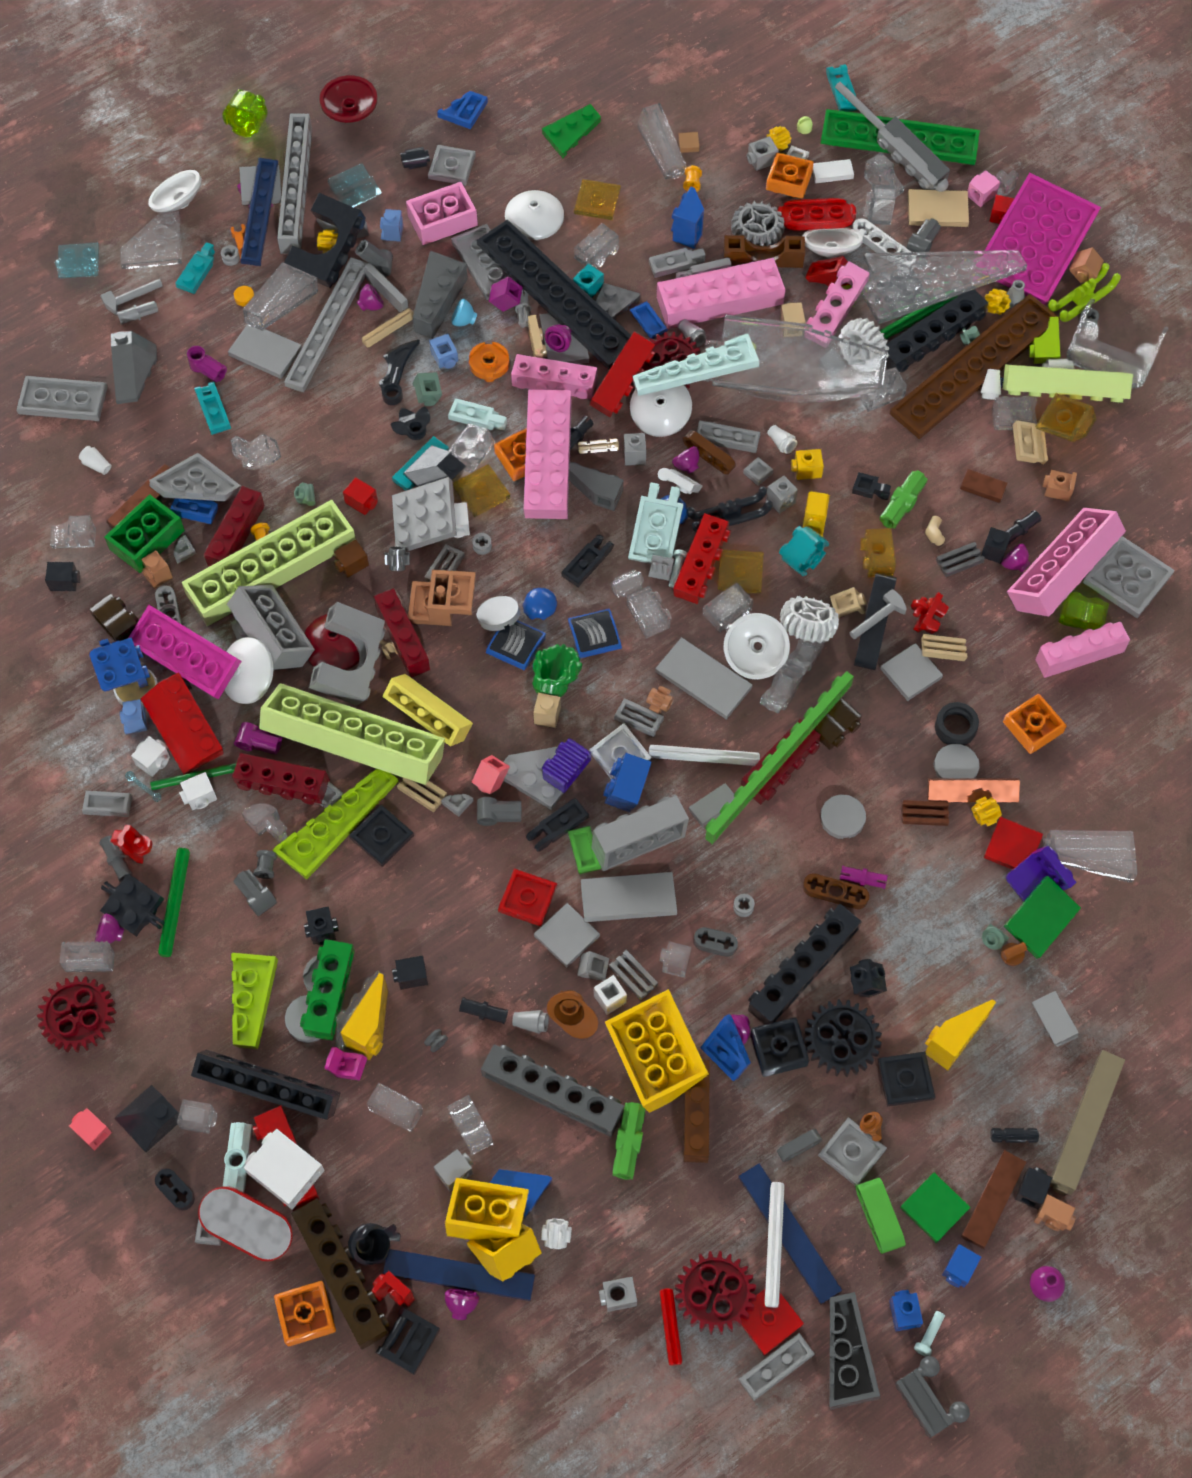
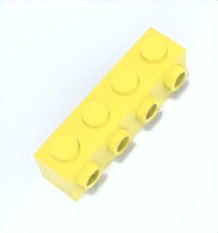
M406 674L391 678L383 694L385 699L431 733L445 738V743L450 747L463 742L473 724Z

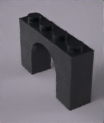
M319 193L311 208V212L317 219L337 227V242L331 250L318 255L292 246L284 264L289 271L331 288L333 283L338 280L342 265H345L350 249L356 244L359 231L364 228L366 217L361 210Z

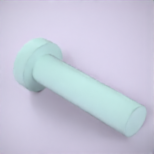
M678 549L673 553L675 562L669 582V587L671 588L674 587L683 561L688 554L684 550Z
M935 1312L921 1343L917 1342L915 1344L914 1350L925 1357L931 1355L932 1350L930 1346L945 1317L943 1313Z

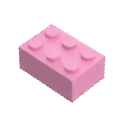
M462 182L406 201L408 217L422 245L478 226L477 211Z

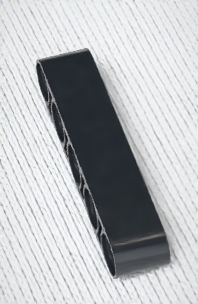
M881 573L875 574L864 621L887 605L883 600V596L890 590L895 589L897 577ZM888 615L861 634L854 666L876 670Z

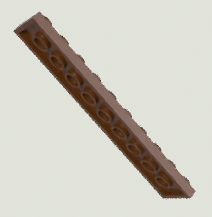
M1029 294L892 407L889 414L918 439H921L983 386L988 369L1002 371L1005 368V364H1010L1026 351L1029 345H1033L1034 338H1039L1046 332L1050 317L1058 316Z

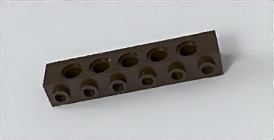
M317 1198L293 1211L291 1215L360 1348L363 1350L387 1336L386 1327L389 1326V1323L383 1312L377 1313L374 1305L378 1302L371 1290L366 1292L362 1284L366 1279L360 1268L354 1269L351 1263L354 1259L350 1255L348 1246L343 1248L340 1242L343 1235L337 1224L332 1226L328 1219L332 1214L326 1203L321 1205ZM316 1224H325V1229L322 1233H313V1228ZM328 1245H335L337 1249L333 1255L327 1256L324 1254V1250ZM339 1267H347L348 1273L342 1278L335 1276L336 1270ZM353 1288L358 1289L360 1293L356 1299H347L349 1290ZM367 1310L371 1312V1318L367 1322L358 1321V1316L362 1311Z

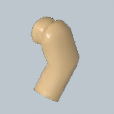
M932 516L925 534L932 543L940 546L945 541V537L938 529L942 519L938 516Z

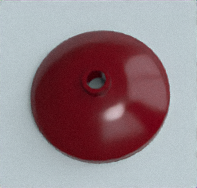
M346 75L328 82L323 87L319 100L322 111L329 118L338 122L352 123L368 117L376 108L378 97L376 89L371 82L359 76Z
M328 614L318 617L310 623L304 632L315 649L308 658V662L314 667L324 662L342 670H348L359 663V652L355 643L344 635L324 628ZM331 634H337L335 637H330Z

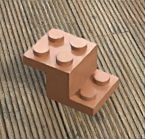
M432 570L431 582L412 581L408 613L411 624L452 626L453 614L472 615L476 572Z

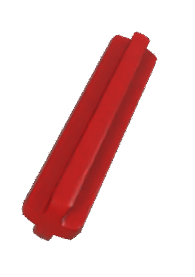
M665 1288L660 1290L668 1362L669 1365L675 1366L682 1364L681 1346L673 1289Z

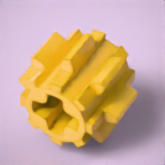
M776 126L770 129L769 134L766 135V137H771L780 152L787 149L788 144L791 143L790 132L786 127Z
M330 229L319 232L317 237L318 250L323 251V253L331 250L337 242L338 233Z
M993 289L989 291V294L985 295V300L988 302L987 312L1002 315L1006 309H1009L1011 299L1008 298L1007 291Z
M985 796L976 800V804L971 808L973 816L980 826L986 824L988 827L997 823V819L1002 815L1000 807L993 797L987 799Z

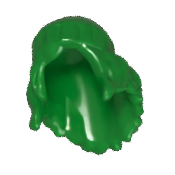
M555 644L552 647L543 649V651H537L532 667L535 673L532 685L537 695L542 693L561 698L567 692L569 684L577 679L583 666L574 648L567 647L565 644L561 645V647Z

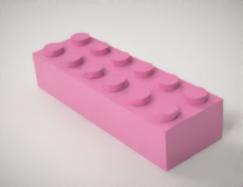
M774 258L657 283V300L667 329L678 327L684 319L695 324L784 304L785 287Z
M528 390L524 488L525 518L568 519L571 390Z
M1083 508L1007 591L1016 610L1049 617L1126 532L1117 511Z

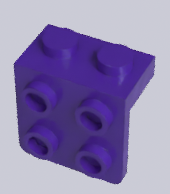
M1049 846L1034 851L1006 875L1007 882L1023 902L1046 876H1049L1062 890L1069 889L1077 883L1073 878L1072 872L1067 867H1064L1059 860L1058 854Z

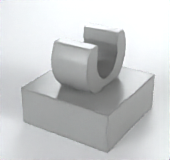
M652 555L649 577L670 581L674 558Z

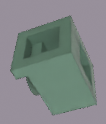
M437 372L417 373L412 384L415 387L418 403H424L425 406L435 405L442 396Z

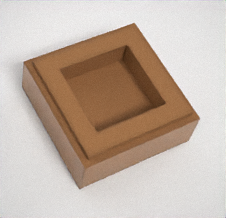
M698 132L679 133L680 153L699 152Z

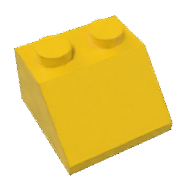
M524 1224L521 1226L519 1237L469 1240L467 1242L470 1250L488 1273L501 1281L511 1278L515 1272L525 1265L532 1263L537 1256L542 1254L532 1228Z

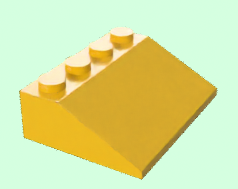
M669 989L605 1021L641 1104L649 1113L672 1102L709 1075Z

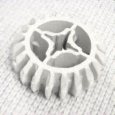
M867 318L851 320L841 329V334L839 335L841 340L839 345L842 346L840 351L844 353V358L848 360V365L852 364L854 370L858 369L860 373L865 372L866 374L880 369L887 362L886 358L889 356L887 353L889 347L886 346L887 340L883 337L884 333L879 331V326L875 327L874 321L869 322Z
M797 596L796 599L790 598L789 601H786L780 612V623L789 632V635L796 636V639H803L804 642L806 640L812 643L814 641L819 643L828 641L829 638H833L838 629V613L835 612L834 608L830 607V604H825L822 600L818 601L807 596L804 598Z

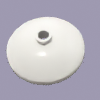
M186 170L166 179L151 194L149 198L151 209L155 212L165 213L187 207L201 186L202 178L200 174L195 170Z
M526 191L510 200L505 210V220L508 219L529 240H540L550 237L560 229L564 220V210L562 204L555 196L544 191Z
M847 227L808 230L803 234L805 236V246L809 250L830 259L853 252L863 242L861 233Z
M684 385L638 396L635 389L630 401V412L634 423L641 431L651 436L666 437L677 433L687 424L692 412V400ZM662 399L664 403L657 404V400Z
M762 613L747 614L737 619L728 629L724 639V653L728 664L735 672L749 679H764L774 675L784 666L790 652V640L784 626L777 619ZM756 642H760L762 644V648L760 650L755 649L754 644Z
M249 637L241 638L234 642L227 650L229 654L242 662L225 688V692L237 703L250 704L258 701L267 692L273 677V659L268 647L262 641Z

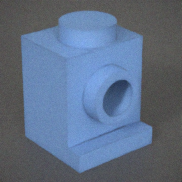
M385 210L384 217H381L380 229H382L381 240L401 242L403 231L401 210Z
M449 334L429 340L431 354L434 356L439 368L445 367L450 369L454 367L456 362H458V353Z
M141 700L123 702L120 719L121 723L124 724L125 734L147 731L146 710Z

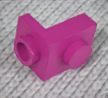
M332 1047L326 1059L325 1069L338 1078L360 1080L367 1057L363 1054L343 1052L337 1047Z

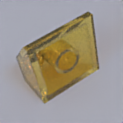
M1056 393L1035 427L1038 430L1075 442L1087 436L1097 419L1093 406Z

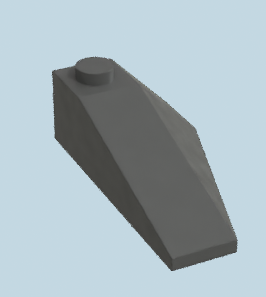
M133 331L111 334V351L116 403L137 402L145 387L144 382L147 377H150L152 373L151 368L157 362V346Z

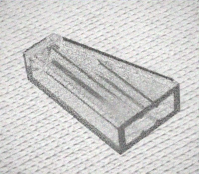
M658 103L642 108L637 127L665 180L681 177L684 174L686 163L661 104Z
M282 262L243 308L245 323L250 327L263 331L316 295L318 292L317 277Z
M1050 830L1047 837L1043 839V847L1049 846L1053 849L1064 865L1125 882H1133L1137 875L1133 831Z

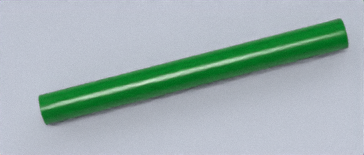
M237 763L151 781V789L157 790L179 785L181 782L206 772L208 778L234 773Z

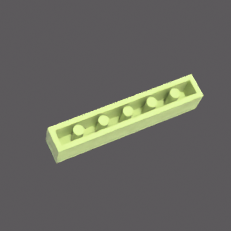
M1005 364L1002 389L1007 390L1009 395H1021V392H1029V396L1041 397V393H1049L1051 398H1062V394L1070 395L1069 399L1082 400V396H1090V400L1103 401V397L1111 398V402H1123V399H1130L1133 374Z

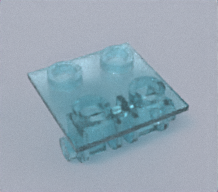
M99 243L59 245L58 260H55V266L58 268V279L98 276Z

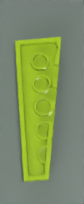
M380 769L374 770L357 783L354 788L344 793L340 800L332 806L326 807L324 812L318 817L309 820L305 827L297 833L294 832L273 849V852L307 880L398 783V778L389 772Z

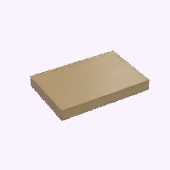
M909 189V225L922 226L926 219L933 218L938 221L940 226L968 227V191L945 190L939 192L936 190Z

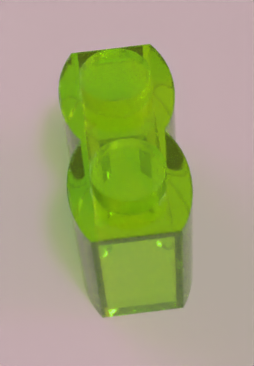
M1071 592L1062 602L1058 622L1070 627H1079L1083 630L1099 629L1105 625L1109 603L1101 598H1087L1078 592Z

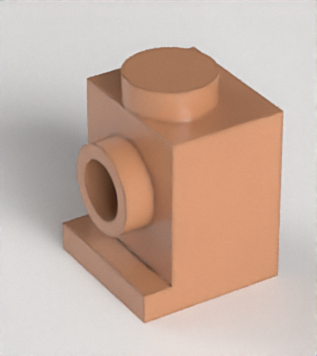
M1051 470L1050 474L1044 477L1042 487L1046 488L1044 496L1070 501L1077 473L1069 474Z
M157 551L142 559L145 567L142 569V573L154 589L173 578L167 563Z
M1047 1194L1034 1222L1039 1224L1042 1220L1052 1230L1064 1231V1229L1070 1231L1076 1220V1217L1073 1216L1075 1207Z

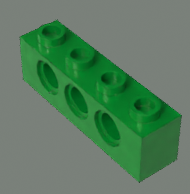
M325 939L323 947H319L317 960H319L318 969H314L312 973L313 989L307 993L306 1005H308L306 1014H302L300 1027L303 1029L305 1036L330 1041L334 1040L355 954L353 944ZM330 964L338 965V967L333 971L327 970V967ZM325 986L333 987L329 993L321 992ZM318 1009H327V1012L324 1015H315Z

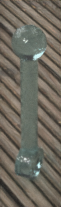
M128 771L125 774L128 781L135 782L150 794L155 802L161 800V795L154 793L139 781L132 771Z

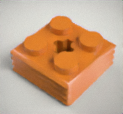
M776 153L767 178L766 190L789 195L794 198H804L813 172L814 162Z
M527 428L494 444L495 454L513 481L525 477Z
M1040 694L1035 695L1007 713L1003 720L1006 727L1029 754L1034 753L1063 734L1067 727Z
M323 1281L274 1295L284 1342L288 1347L336 1332ZM303 1308L311 1311L307 1319L299 1317L303 1313Z

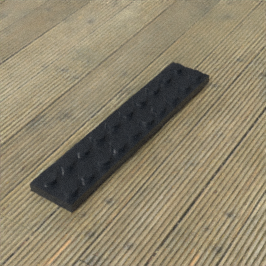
M508 219L477 239V245L496 264L522 286L561 325L568 326L571 330V335L608 370L611 369L631 334Z

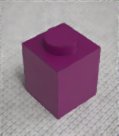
M507 277L491 286L489 302L504 312L520 304L523 287L510 277Z

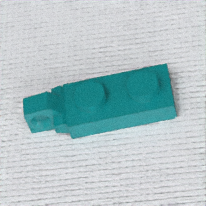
M206 242L201 248V252L197 251L175 283L177 288L192 294L196 293L213 267V255L215 254L213 244Z

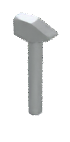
M158 279L118 297H115L112 291L101 294V299L106 309L117 315L118 305L158 289L163 285L161 280Z
M894 589L890 590L883 596V600L887 605L850 632V636L856 639L894 610L905 614L907 608L903 598Z

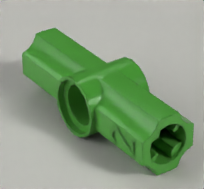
M918 470L912 471L903 485L896 488L889 505L880 516V521L885 527L895 529L906 512L909 513L912 510L919 493L928 480L922 472Z
M625 1103L621 1128L618 1130L615 1147L617 1152L612 1176L620 1179H633L637 1154L640 1153L643 1132L641 1131L646 1110L639 1103Z

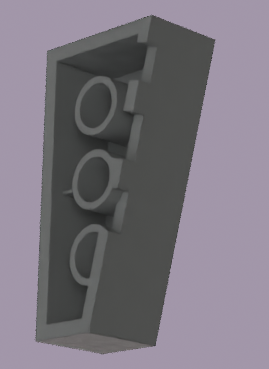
M430 251L413 314L414 331L416 333L434 338L468 279L466 263Z
M855 1292L830 1297V1410L880 1399V1393Z

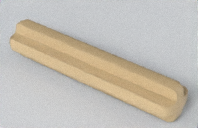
M410 308L405 309L363 336V344L367 348L374 345L411 321L414 312Z

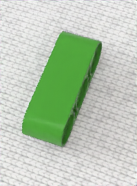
M876 1178L856 1185L859 1201L880 1253L883 1254L904 1247L905 1239L882 1180Z

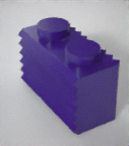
M570 738L565 743L561 742L555 751L556 755L552 759L548 758L542 766L544 781H547L562 793L567 791L591 761V752Z

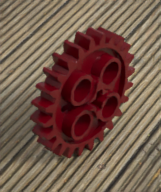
M665 332L662 338L657 334V340L654 341L649 338V341L655 344L653 348L655 355L650 363L645 362L642 368L645 369V372L674 360L680 362L686 360L687 356L693 353L695 355L701 354L700 348H697L696 342L691 343L690 337L684 340L683 333L676 337L675 332H673L668 337L667 332ZM690 384L684 385L686 388H690Z
M78 976L74 977L73 982L65 978V985L63 986L56 982L57 990L49 988L48 991L51 996L42 997L46 1004L38 1005V1008L43 1012L37 1015V1018L42 1021L38 1024V1027L44 1029L41 1034L44 1038L48 1037L47 1041L49 1044L55 1043V1047L58 1050L64 1045L66 1052H69L71 1047H73L75 1052L79 1053L80 1046H83L88 1051L89 1043L98 1046L96 1039L99 1037L105 1040L103 1032L112 1031L108 1023H115L114 1018L110 1016L117 1013L112 1008L115 1005V1001L109 999L112 996L109 990L105 991L106 987L104 984L98 986L96 979L89 982L87 976L83 978L82 982H80ZM90 996L88 1002L80 1003L83 997ZM61 1004H67L63 1011H57ZM96 1017V1021L93 1024L86 1025L89 1018ZM73 1025L71 1031L63 1033L66 1026Z
M709 1251L707 1259L699 1254V1262L690 1259L691 1268L682 1267L685 1275L677 1276L678 1281L682 1284L675 1285V1290L681 1292L675 1295V1300L681 1302L678 1305L679 1311L686 1310L683 1314V1319L692 1318L690 1322L691 1327L699 1323L700 1332L705 1327H709V1333L712 1335L714 1329L718 1328L720 1335H723L724 1327L733 1332L734 1323L739 1327L742 1326L741 1317L749 1319V1314L746 1310L754 1311V1305L750 1301H756V1295L751 1293L756 1290V1284H749L753 1281V1274L746 1275L748 1266L740 1268L741 1259H737L733 1263L732 1254H729L724 1259L722 1258L721 1251H719L717 1257H713L712 1252ZM706 1272H711L715 1275V1278L711 1281H706L702 1276ZM721 1273H725L720 1284V1293L716 1294L711 1312L707 1313L706 1310L712 1300V1292H715ZM733 1281L739 1287L736 1290H729L725 1285ZM696 1295H702L706 1298V1301L702 1304H696L693 1302V1298ZM724 1304L730 1310L727 1313L721 1314L717 1312L716 1308Z

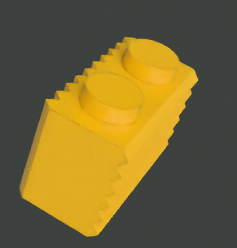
M810 491L807 497L803 528L809 526L823 537L830 495Z

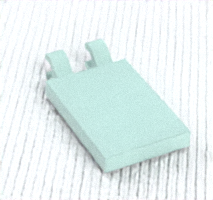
M650 483L648 497L641 496L628 556L629 560L651 564L652 555L673 558L683 510V504L678 503L680 488L671 487L669 501L657 499L660 488L659 484Z

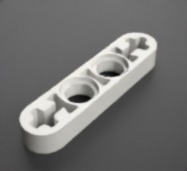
M861 218L854 221L852 229L861 233L863 237L862 243L903 272H910L915 268L916 256L868 220ZM879 237L882 241L878 243L873 242L871 238ZM894 248L897 252L892 254L887 252L886 249Z

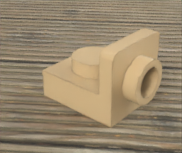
M854 587L830 596L832 606L835 612L838 613V618L855 611H859L861 614L866 613L864 607L867 605L865 596Z

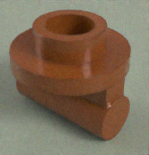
M1008 943L1004 945L1001 950L1002 960L1010 966L1021 964L1025 957V951H1027L1025 943Z
M870 1112L865 1114L860 1122V1129L865 1134H870L873 1141H880L882 1139V1116L878 1112Z

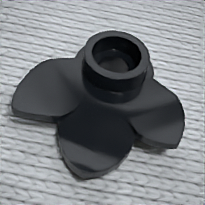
M426 407L420 408L416 414L408 409L401 408L399 421L392 422L390 425L396 434L407 435L412 440H420L426 435V426L430 423L431 417Z

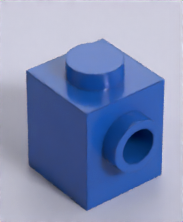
M909 1290L895 1292V1296H892L889 1300L895 1331L920 1328L923 1320L917 1293L910 1294Z

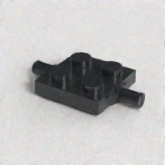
M127 873L117 887H114L108 881L103 883L109 889L103 885L101 889L110 896L100 911L113 916L119 925L137 937L141 930L149 923L157 929H161L162 926L156 923V921L164 926L165 921L156 916L157 909L164 901V898L129 873Z

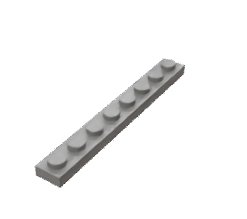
M350 258L284 381L285 387L303 393L306 390L366 276L364 266L368 264L367 262Z

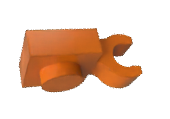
M241 224L242 230L236 232L234 227H231V234L235 239L240 259L246 231L244 224Z

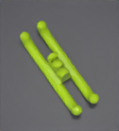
M1104 263L1096 279H1089L1057 302L1056 300H1050L1048 309L1055 312L1071 301H1074L1077 304L1076 307L1069 312L1066 310L1060 312V320L1068 322L1079 315L1084 309L1110 293L1119 283L1121 275L1118 273L1114 274L1106 286L1093 293L1096 284L1105 277L1109 270V264Z

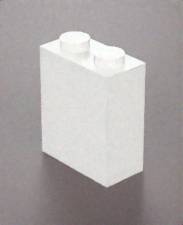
M276 1129L273 1133L270 1132L265 1136L261 1143L262 1146L257 1152H253L248 1156L244 1169L247 1174L289 1208L293 1209L325 1170L322 1164Z

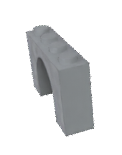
M339 602L331 606L324 628L344 635L355 643L359 652V664L356 670L346 671L321 662L313 669L309 688L356 706L366 701L371 691L368 688L369 683L375 675L374 663L380 654L379 643L385 634V629L383 628L385 620Z

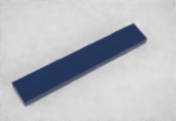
M258 158L240 259L241 264L261 266L279 165L278 160Z
M759 1163L739 1175L738 1178L769 1224L770 1187L772 1182ZM784 1202L782 1246L819 1304L822 1305L830 1300V1297L841 1293L842 1289Z
M389 1249L383 1271L384 1275L390 1271L397 1278L531 1301L535 1280L534 1274L515 1272L511 1278L501 1281L490 1275L483 1265Z

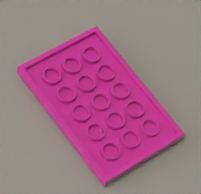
M1029 172L976 264L974 271L1011 288L1015 280H1021L1025 283L1024 295L1028 296L1031 294L1046 306L1101 207Z

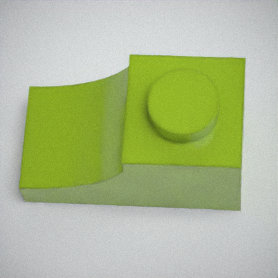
M1050 317L1046 332L1039 338H1034L1033 345H1029V356L1033 357L1034 364L1046 363L1047 359H1060L1058 317Z

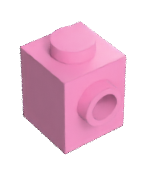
M984 171L982 174L976 175L969 183L968 197L978 206L982 207L996 196L1000 181L988 171Z

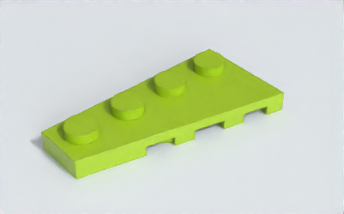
M231 953L233 961L232 1003L234 1004V1014L232 1015L233 1045L238 1048L258 1049L278 959L276 956Z

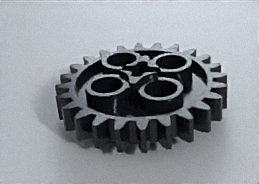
M838 999L836 1006L831 1001H828L827 1009L820 1005L819 1013L812 1012L811 1016L814 1020H807V1025L810 1028H805L804 1034L808 1035V1037L804 1038V1043L811 1044L806 1049L807 1053L814 1052L811 1061L818 1059V1068H821L823 1065L827 1066V1074L831 1069H834L835 1076L837 1077L840 1071H844V1075L848 1077L850 1070L855 1075H858V1067L866 1071V1062L872 1065L874 1063L872 1056L878 1057L879 1051L876 1048H880L882 1042L876 1039L881 1038L882 1033L875 1030L879 1028V1023L872 1024L875 1016H866L868 1008L862 1011L858 1010V1002L854 1007H851L850 1000H847L846 1005H842L840 999ZM847 1018L851 1025L844 1026L840 1023L839 1019ZM830 1021H833V1023L835 1024V1027H834L832 1024H830L829 1022H830ZM828 1031L832 1037L825 1039L820 1035V1032ZM839 1035H840L841 1037L846 1036V1037H847V1040H845V1039L839 1040L838 1037H839ZM855 1037H861V1038H863L864 1041H865V1044H864V1045H858V1044H856V1043L854 1042V1038H855ZM851 1049L856 1052V1055L851 1053ZM842 1050L845 1052L846 1057L839 1058L835 1055L834 1051Z

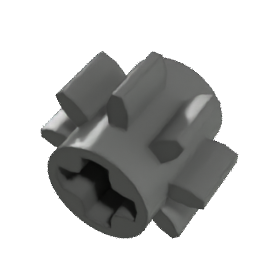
M389 547V552L384 553V565H389V570L403 571L405 570V565H410V553H405V547Z

